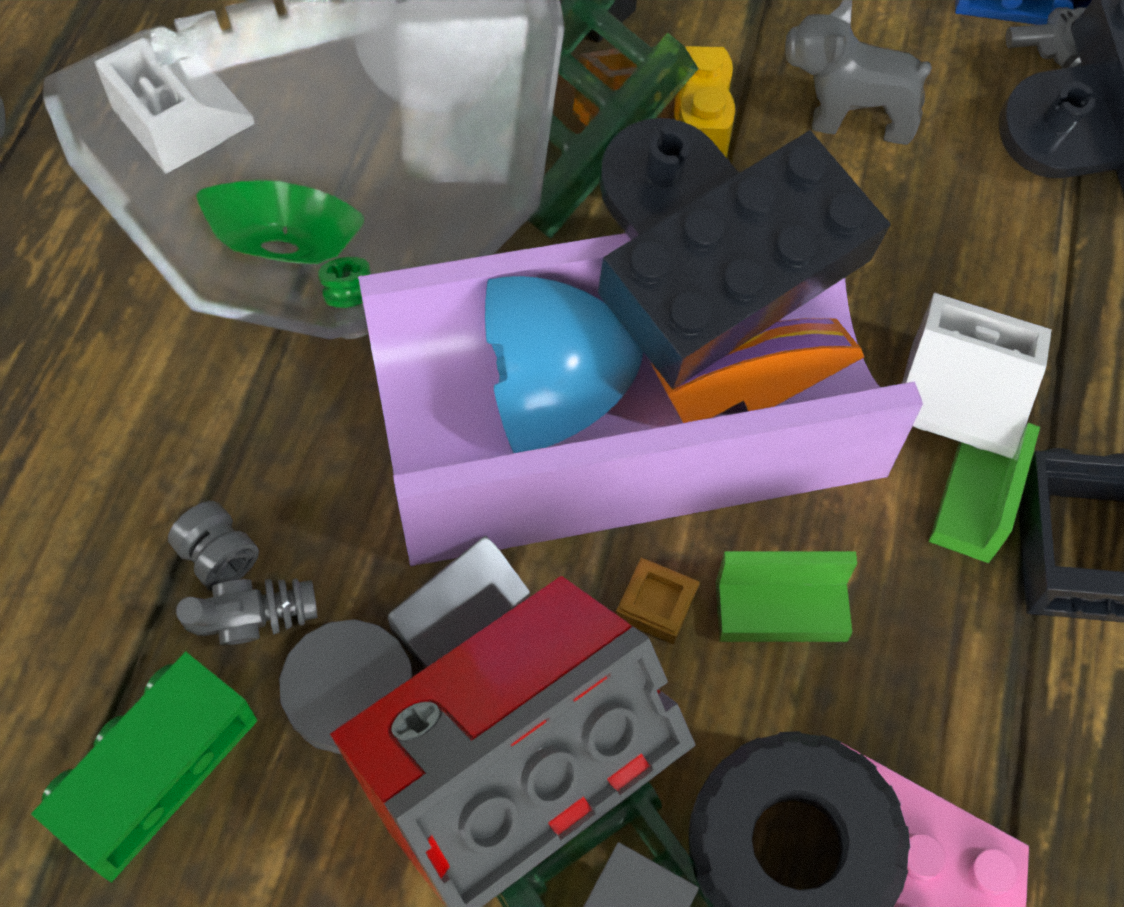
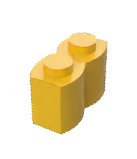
M686 46L679 62L674 101L675 120L688 123L702 131L727 158L735 116V104L729 92L733 72L730 55L724 47Z

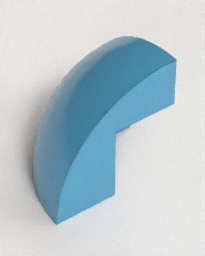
M525 276L488 279L485 299L486 341L492 345L497 356L496 364L500 376L498 384L494 385V394L502 424L513 453L546 448L584 430L614 407L627 392L637 376L642 363L643 351L610 308L591 294L554 280Z

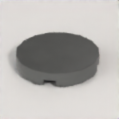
M355 619L330 622L306 634L288 654L279 678L280 703L294 730L301 734L302 738L315 748L341 754L330 733L412 678L411 663L399 640L380 626Z

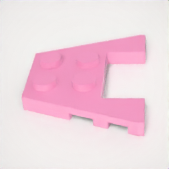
M866 757L877 767V771L889 786L891 785L901 803L900 808L909 830L908 874L903 891L894 907H1026L1028 845Z

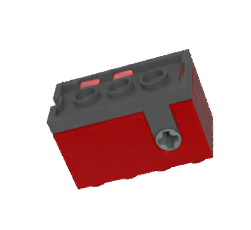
M563 576L558 577L330 733V736L388 832L445 907L484 906L695 746L678 704L659 690L668 681L649 637L632 627Z

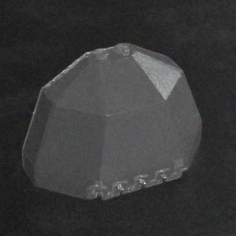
M249 0L225 7L231 26L229 29L220 30L214 10L174 20L177 33L164 25L139 31L44 78L43 99L68 164L192 311L330 340L338 337L354 339L369 333L363 303L347 308H336L325 303L322 291L325 286L320 283L318 277V270L322 265L337 258L348 256L360 257L369 262L371 274L493 255L539 208L564 35V23L559 0H283L287 14L277 16L273 0ZM268 180L287 182L317 189L341 199L364 215V223L337 257L319 264L276 261L233 251L217 239L198 205L196 194L203 188L238 181ZM286 227L283 228L285 234L287 233ZM279 241L266 242L261 245L265 250L275 253H293L298 250L292 244Z

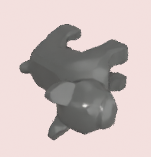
M843 0L840 6L830 15L811 14L806 16L798 26L793 27L787 33L785 42L786 59L792 66L799 67L813 75L817 99L821 103L819 107L815 108L813 113V131L836 134L849 110L883 106L892 121L885 128L884 141L908 145L913 140L923 114L922 107L925 102L923 87L925 79L931 72V63L928 61L921 62L909 52L879 47L859 41L851 29L852 0Z

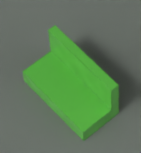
M1030 423L1026 425L1017 451L1012 459L959 441L929 542L990 563L1012 532L1040 431L1039 426Z
M725 551L715 582L719 642H847L852 634L847 583L857 566L856 551Z

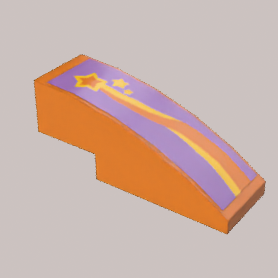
M801 318L776 322L674 390H672L652 363L650 364L682 422L686 423L712 418L740 402H743L748 411L774 407L863 359L864 354L861 347L837 318Z

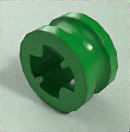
M348 256L331 260L322 265L318 270V277L320 283L325 286L322 290L324 302L336 308H347L362 304L358 276L371 274L369 262L364 258Z

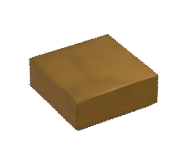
M641 557L616 610V615L638 630L675 644L696 596L700 582Z

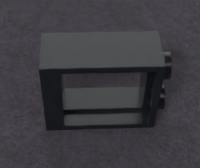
M1052 448L1044 451L1035 450L1018 507L1026 614L1124 622V572L1055 566L1049 495L1124 502V453L1095 456L1074 454L1071 450L1064 448Z

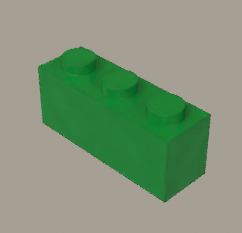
M185 651L174 664L163 666L150 678L145 687L144 695L125 715L113 718L100 730L95 738L94 748L74 769L63 771L49 783L43 792L42 802L31 815L91 869L112 883L258 720L243 697Z

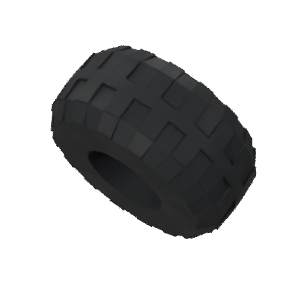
M801 731L779 732V734L764 738L758 737L741 745L723 759L710 773L698 793L691 813L688 834L689 858L695 881L704 901L709 907H894L903 891L907 878L908 854L910 850L908 826L905 824L900 808L901 803L891 785L889 786L877 771V767L863 754H858L841 744V741L825 735H810L801 733ZM798 801L813 805L828 817L837 832L840 847L837 868L827 881L815 888L797 890L780 885L763 871L754 856L752 836L755 823L765 810L776 803Z

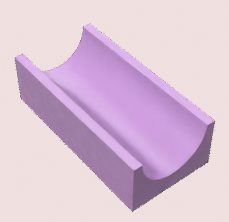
M623 233L358 276L410 566L457 558L484 536H487L500 550L888 477L920 412L923 402L915 381L880 387L869 372L864 359H861L774 407L748 411L743 402H740L712 418L683 423L650 364L651 361L643 352L642 363L632 385L616 405L604 416L584 430L546 448L513 453L502 424L494 394V385L498 384L500 376L496 364L497 356L492 345L486 341L485 299L488 279L512 276L549 279L576 287L604 302L597 293L603 257L631 240L629 236ZM845 278L779 320L837 318L857 343L848 307Z

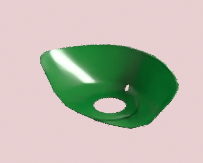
M268 180L238 181L203 188L196 194L198 205L217 239L233 251L276 261L319 264L337 257L364 223V215L341 199L317 189L287 182ZM284 227L287 228L286 234L283 232ZM279 241L292 244L298 250L293 253H275L265 250L261 245L266 242Z

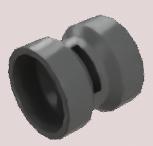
M216 501L203 502L189 509L173 524L168 534V542L181 559L193 561L195 564V575L211 591L213 585L241 579L253 567L259 554L257 545L245 532L235 531L232 528L233 520L231 516Z

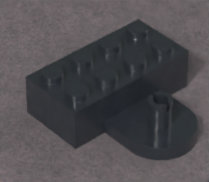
M1092 0L1070 28L1082 66L1039 72L1021 81L1001 108L998 124L999 133L1009 155L1024 169L1036 175L1047 178H1067L1116 170L1124 194V0Z
M667 118L642 120L620 131L610 142L604 153L600 174L601 196L610 214L631 240L603 257L597 293L672 390H674L870 262L891 223L811 130L739 173L714 142L696 127L679 120Z

